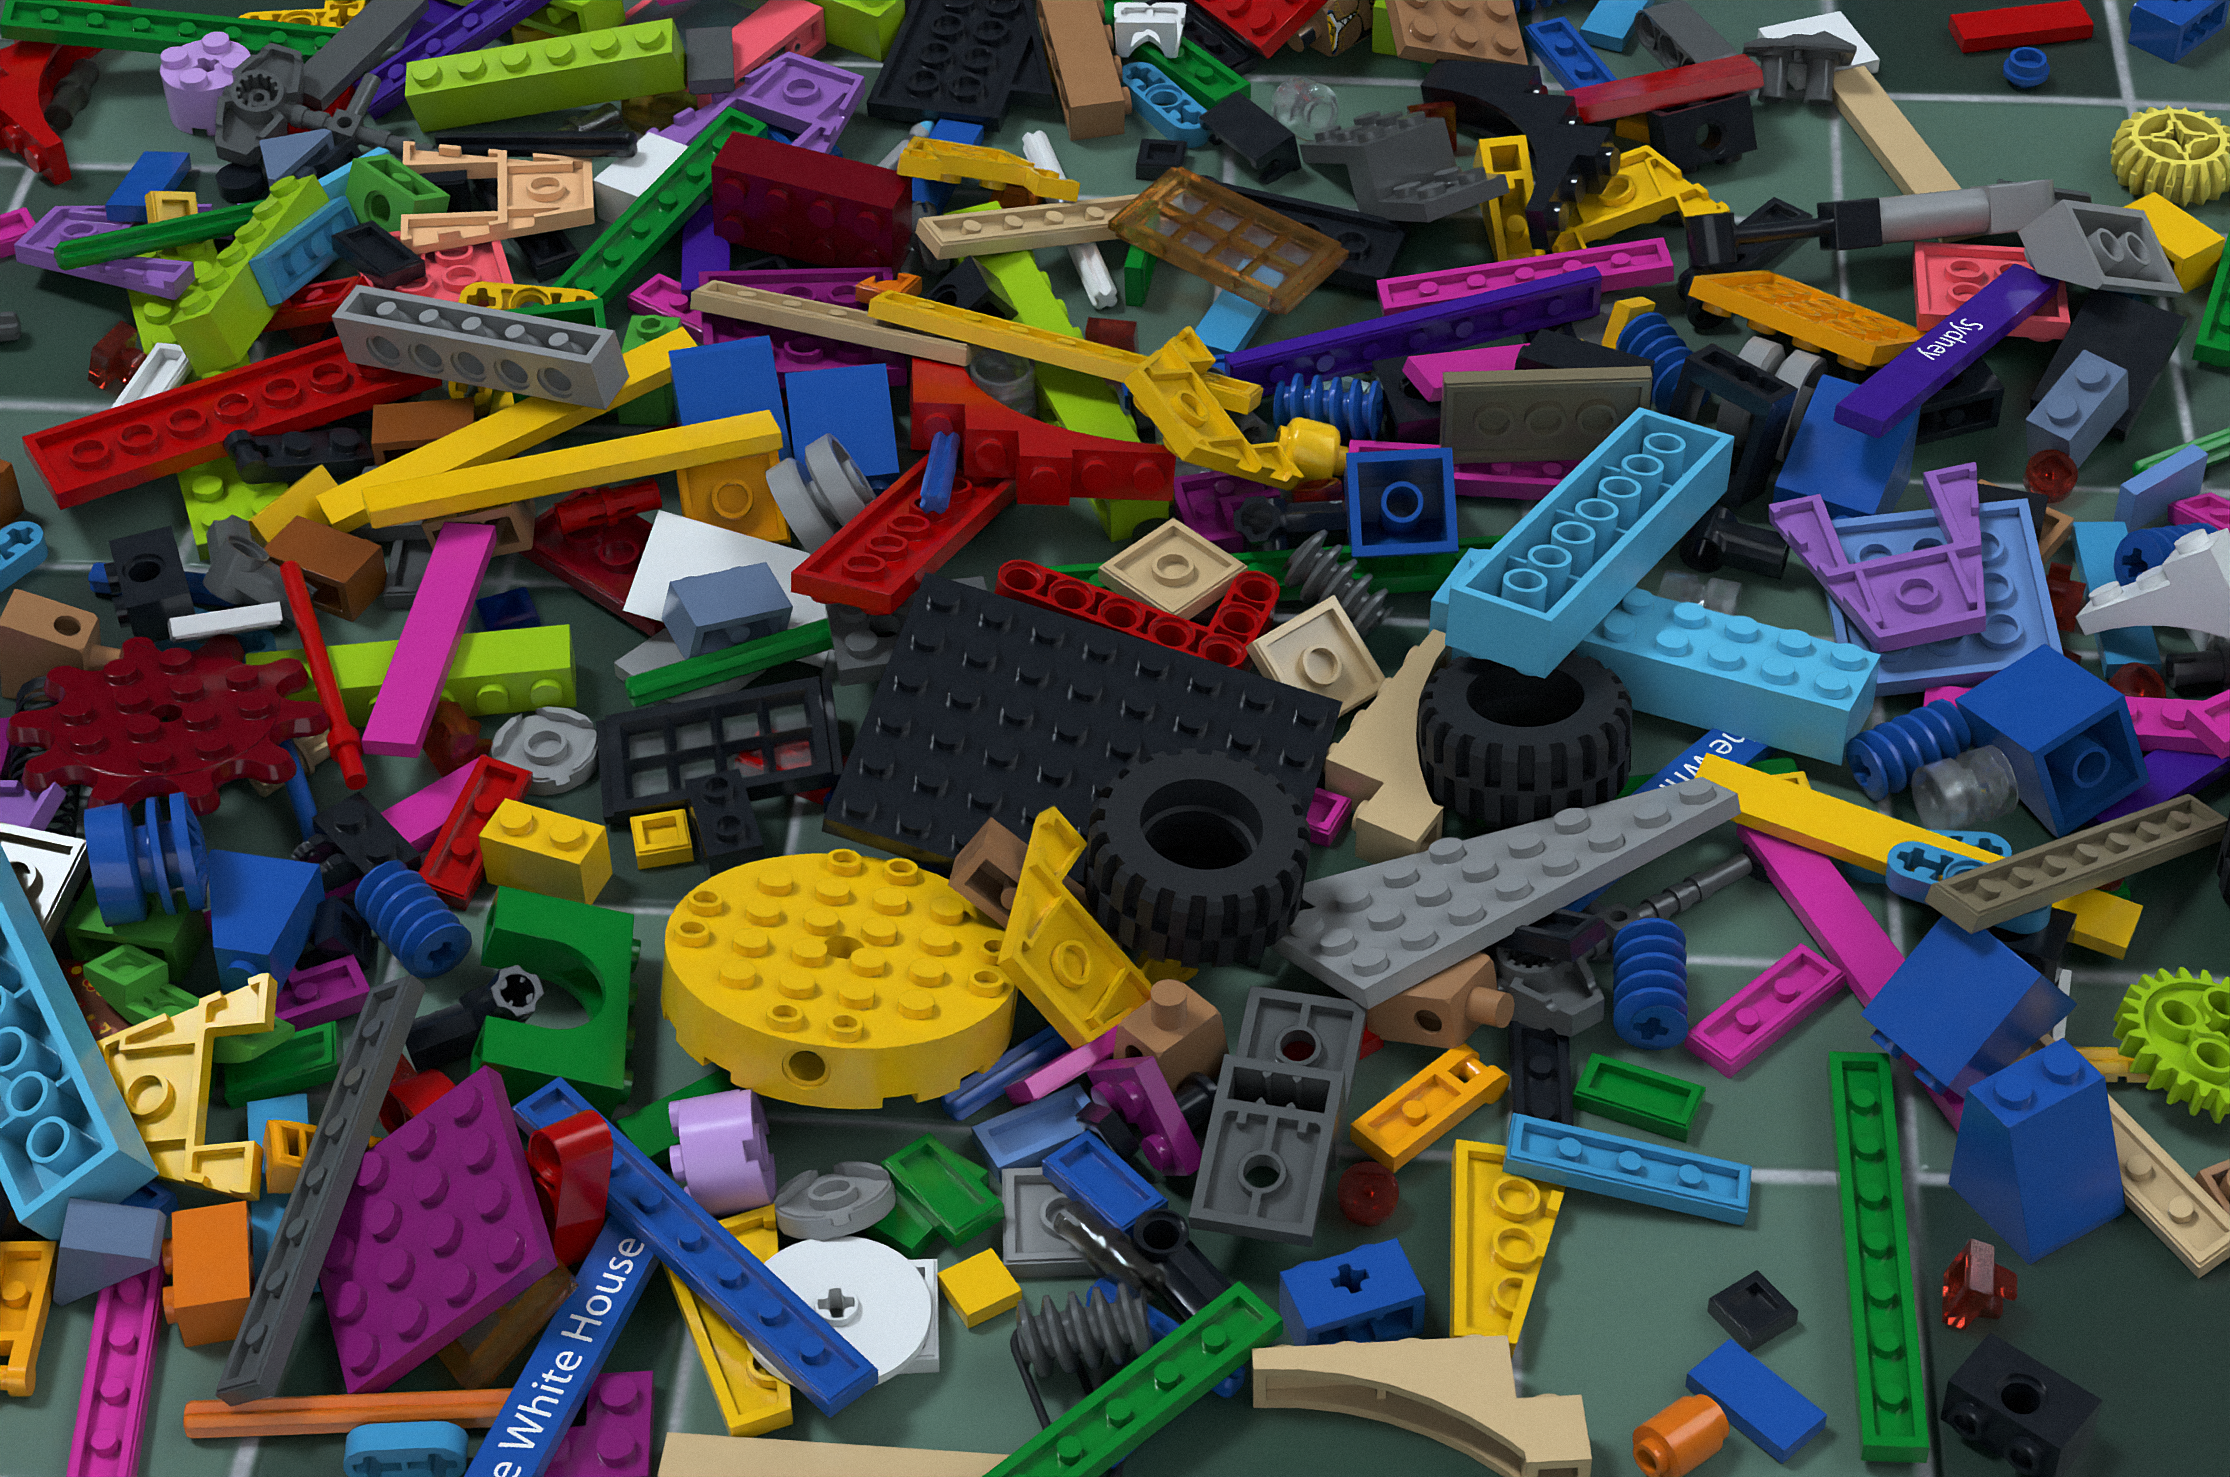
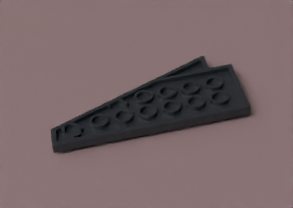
M912 0L866 102L868 117L916 123L933 121L935 126L940 118L983 125L984 132L1000 133L1011 104L1053 109L1054 92L1032 0Z

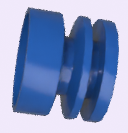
M186 792L169 794L171 820L168 821L163 819L157 797L146 798L145 825L134 826L125 803L84 809V828L89 864L98 906L106 927L146 920L148 893L158 892L167 916L178 914L177 888L184 887L191 912L207 909V886L210 876L207 849L201 823L190 807Z

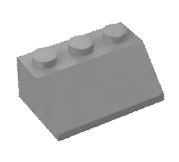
M2062 199L2018 231L2025 246L2024 256L2029 265L2037 271V274L2098 290L2178 298L2184 294L2144 210Z

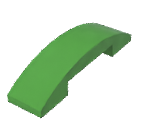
M128 943L83 965L84 976L108 1004L133 1025L163 1013L172 1017L199 1006L200 998L169 983L167 962ZM275 1016L274 1032L216 1037L213 1045L212 1062L228 1064L253 1060L294 1037L295 1026Z

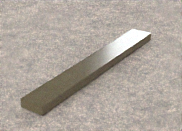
M2185 794L1933 883L1924 901L1972 934L2222 841L2228 819L2192 795Z

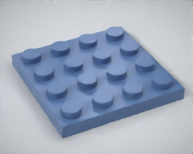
M2028 498L1979 504L1986 607V631L1878 653L1825 589L1834 642L1854 644L1865 651L1881 654L1874 697L1925 692V688L1977 686L2044 643L2063 655ZM1933 509L1831 520L1849 564L1948 544Z

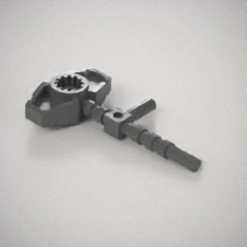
M274 43L267 44L261 48L257 55L252 54L232 71V85H227L222 96L218 97L215 119V147L219 159L245 167L256 164L262 157L259 140L288 135V123L292 127L302 130L305 128L311 131L318 129L331 130L335 146L341 141L352 138L357 146L360 144L373 149L381 147L389 150L390 154L395 155L396 158L403 160V141L415 142L412 138L405 136L397 137L392 132L382 129L377 131L364 127L363 117L381 85L380 78L372 73H366L363 76L346 111L337 108L334 116L331 117L329 113L319 110L314 112L309 107L302 106L304 95L302 52ZM415 142L416 150L439 152L435 145Z
M1739 853L1703 873H1694L1685 878L1681 884L1675 883L1665 888L1660 895L1654 894L1642 900L1640 905L1633 909L1628 908L1620 901L1607 908L1597 900H1594L1580 913L1604 918L1607 937L1574 962L1494 945L1479 951L1489 955L1494 962L1498 991L1510 993L1514 998L1515 1006L1511 1021H1518L1525 1026L1542 1031L1552 1028L1559 1035L1572 1037L1604 1020L1605 999L1600 987L1596 986L1594 975L1586 959H1593L1606 951L1613 955V940L1618 932L1629 923L1644 918L1668 920L1671 914L1678 915L1689 909L1691 904H1699L1712 896V893L1750 874L1753 869L1752 863L1747 855Z

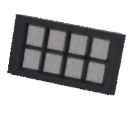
M819 676L794 680L606 715L605 720L596 721L603 818L606 825L617 823V826L631 824L630 817L684 808L686 814H688L685 780L739 768L749 800L752 802L836 786L835 782H839L844 770L831 678L820 679ZM752 752V756L763 760V767L745 761L741 763L735 761V759L741 753ZM776 765L781 766L784 770L777 771Z

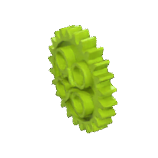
M2179 967L2175 977L2163 968L2158 969L2154 979L2143 974L2137 985L2131 984L2113 1019L2118 1023L2113 1032V1037L2123 1041L2118 1050L2119 1055L2135 1058L2129 1068L2131 1073H2147L2150 1076L2146 1085L2148 1090L2163 1087L2169 1092L2166 1103L2172 1105L2182 1099L2188 1102L2190 1115L2196 1116L2200 1109L2203 1108L2209 1110L2215 1123L2220 1124L2224 1115L2230 1114V977H2225L2222 983L2218 984L2213 982L2207 970L2203 969L2198 979H2195L2184 967Z

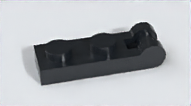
M339 427L333 430L291 431L285 434L252 436L247 430L239 429L229 433L223 442L227 455L232 461L236 462L235 468L240 478L247 484L300 480L321 464H323L331 477L361 475L364 467L375 465L373 452L359 428Z

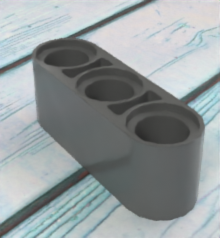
M1672 0L1638 10L1635 15V30L1640 43L1666 70L1738 55L1735 49L1684 0Z

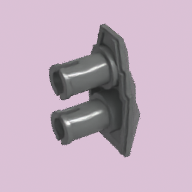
M1822 31L1813 35L1792 34L1783 38H1759L1744 43L1742 54L1748 57H1755L1761 62L1760 68L1763 73L1764 86L1759 88L1758 101L1770 104L1786 102L1788 64L1807 65L1803 103L1810 106L1823 107L1833 104L1832 93L1835 66L1851 65L1857 51V46L1829 32Z

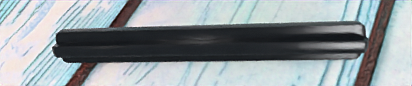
M439 131L434 137L437 149H439L440 144L461 146L462 154L488 157L489 149L507 150V157H533V153L571 157H633L638 151L637 135L634 132Z

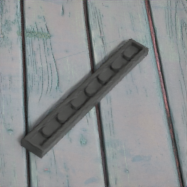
M414 975L405 976L370 988L216 1389L215 1396L231 1407L275 1394L426 989V985Z

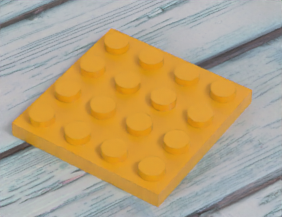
M1769 270L1694 276L1688 293L1689 296L1704 301L1702 309L1709 313L1730 318L1731 314L1735 313L1747 318L1746 326L1755 331L1768 335H1775L1777 330L1793 336L1791 344L1814 353H1820L1821 349L1824 348L1839 354L1836 360L1838 363L1860 371H1866L1867 366L1883 368L1884 364L1891 362L1927 333V331H1917V327Z

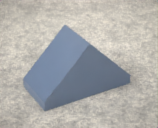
M318 129L259 140L269 188L275 182L287 176L294 175L296 179H300L312 174H318L313 166L335 147L332 131Z
M69 1198L59 1247L53 1301L63 1306L158 1266L167 1216L157 1209Z

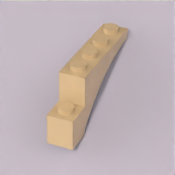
M1436 629L1430 632L1420 646L1415 645L1409 650L1401 669L1393 678L1388 677L1383 681L1376 699L1366 710L1361 709L1357 712L1349 731L1339 743L1334 742L1329 746L1321 770L1325 773V790L1352 799V809L1355 810L1352 820V830L1356 832L1355 857L1372 864L1429 850V846L1433 842L1442 839L1443 807L1434 804L1428 793L1419 764L1417 748L1419 741V698L1421 692L1431 677L1440 668L1444 669L1452 658V647L1445 645L1446 633Z
M1473 1334L1462 1338L1425 1340L1404 1338L1399 1341L1357 1343L1354 1341H1342L1328 1345L1292 1346L1280 1344L1270 1348H1252L1251 1388L1253 1408H1303L1346 1413L1386 1422L1428 1436L1467 1454L1503 1477H1590L1592 1455L1582 1395L1559 1396L1549 1393L1535 1397L1517 1398L1508 1335L1483 1336Z

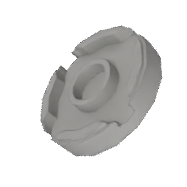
M558 707L535 709L536 715L523 719L521 713L509 719L496 732L491 744L493 758L533 772V783L527 793L529 795L547 796L567 792L583 784L598 768L597 733L594 730V725L587 716L574 710Z
M850 1161L832 1165L834 1173L821 1177L818 1176L817 1169L805 1171L787 1181L774 1195L773 1205H775L776 1225L785 1235L798 1239L814 1240L846 1236L866 1229L885 1218L895 1207L896 1192L894 1184L890 1179V1174L881 1166L872 1163Z

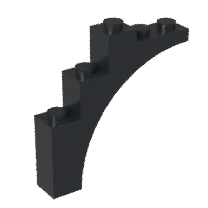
M1437 59L1420 85L1426 116L1444 118L1446 126L1469 130L1489 138L1526 135L1531 169L1536 174L1533 193L1525 208L1532 249L1550 250L1560 232L1566 230L1569 217L1576 205L1583 201L1585 193L1602 195L1611 177L1616 176L1619 171L1620 151L1617 147H1614L1611 128L1584 126L1583 118L1578 116L1575 96L1548 95L1547 87L1542 84L1539 66Z

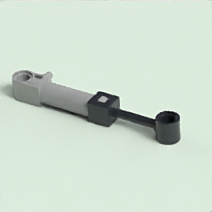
M2031 180L1973 186L1968 189L1819 202L1817 203L1818 218L1737 226L1735 224L1734 212L1686 216L1688 265L1737 261V249L1741 245L1819 237L1821 251H1841L1879 247L1882 244L2018 232L2055 205L2054 180Z

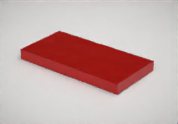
M1740 54L1564 91L1565 96H1575L1578 116L1583 118L1585 125L1759 89L1764 86L1762 69L1748 56Z

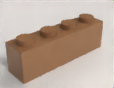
M1037 0V20L1070 141L1124 134L1125 115L1132 113L1131 95L1128 86L1121 87L1120 85L1123 82L1122 64L1119 55L1112 56L1111 53L1114 51V40L1111 26L1103 25V21H1105L1104 1Z

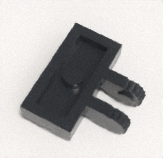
M360 792L311 817L315 835L308 838L306 842L303 841L302 844L297 845V848L293 850V855H291L294 861L320 864L324 892L327 894L330 891H334L335 888H340L357 878L361 881L372 869L388 861L400 860L407 865L408 870L419 872L422 866L420 854Z

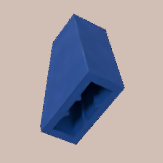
M211 849L208 854L210 869L209 890L212 937L221 989L233 992L249 985L248 978L262 973H269L278 982V997L316 928L317 904L326 900L320 864Z

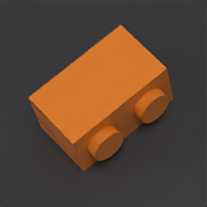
M247 1201L172 1212V1238L162 1240L164 1268L167 1276L173 1275V1286L163 1287V1305L166 1321L168 1324L178 1323L185 1348L235 1340L255 1290L253 1223Z

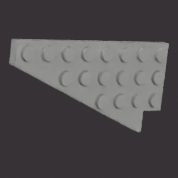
M1699 777L1583 809H1565L1553 817L1463 841L1454 837L1442 838L1433 842L1429 846V850L1306 882L1304 883L1299 912L1294 923L1286 928L1285 935L1272 945V949L1369 1010L1513 934L1516 927L1521 925L1528 926L1553 911L1578 900L1741 814L1738 794L1704 777Z

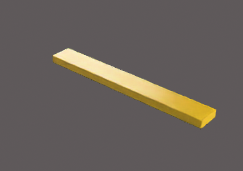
M887 290L870 299L868 317L1122 383L1139 364L1149 357L893 290ZM1207 371L1204 374H1198L1223 409L1248 415L1261 403L1263 393L1261 385Z
M682 326L623 353L629 378L606 410L531 396L315 496L317 503L331 528L349 533L370 522L364 506L361 488L503 461L672 382L668 351L697 347L698 345Z
M764 410L361 488L371 527L378 529L776 451L783 448L782 432L770 410Z
M1706 753L1694 779L1704 777L1738 794L1741 814L1731 818L1730 821L1885 876L1889 851L1895 845L1907 841L1922 842L1986 863L2006 858L1710 753ZM1939 875L1938 881H1941L1943 876ZM2094 888L2052 904L2054 908L2077 914L2073 943L2121 960L2124 959L2143 906Z

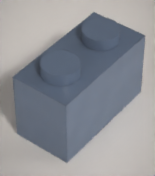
M2083 350L2025 419L2028 456L2072 477L2129 408L2128 370L2087 350Z
M767 562L670 581L661 619L686 660L786 630L793 605Z

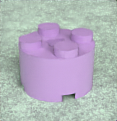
M211 32L206 34L202 40L180 47H170L161 53L160 74L170 118L174 126L185 133L193 134L192 128L206 129L207 136H215L218 97L222 96L227 85H232V71L251 56L244 46L230 41L228 34L224 32Z
M741 1088L669 1102V1117L672 1131L675 1137L680 1138V1144L670 1146L669 1149L672 1173L676 1183L687 1181L688 1186L684 1187V1191L713 1218L744 1213L773 1204L774 1195L777 1192L774 1153H768L765 1135L770 1134L764 1106L758 1093L752 1092V1089L743 1090Z

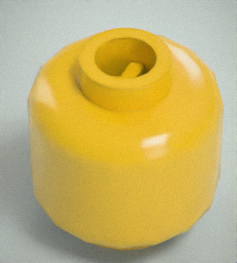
M1303 417L1293 418L1287 427L1279 426L1274 442H1279L1288 457L1304 475V478L1298 485L1322 489L1330 482L1333 475L1342 476L1345 469L1348 447L1340 445V432L1335 426Z

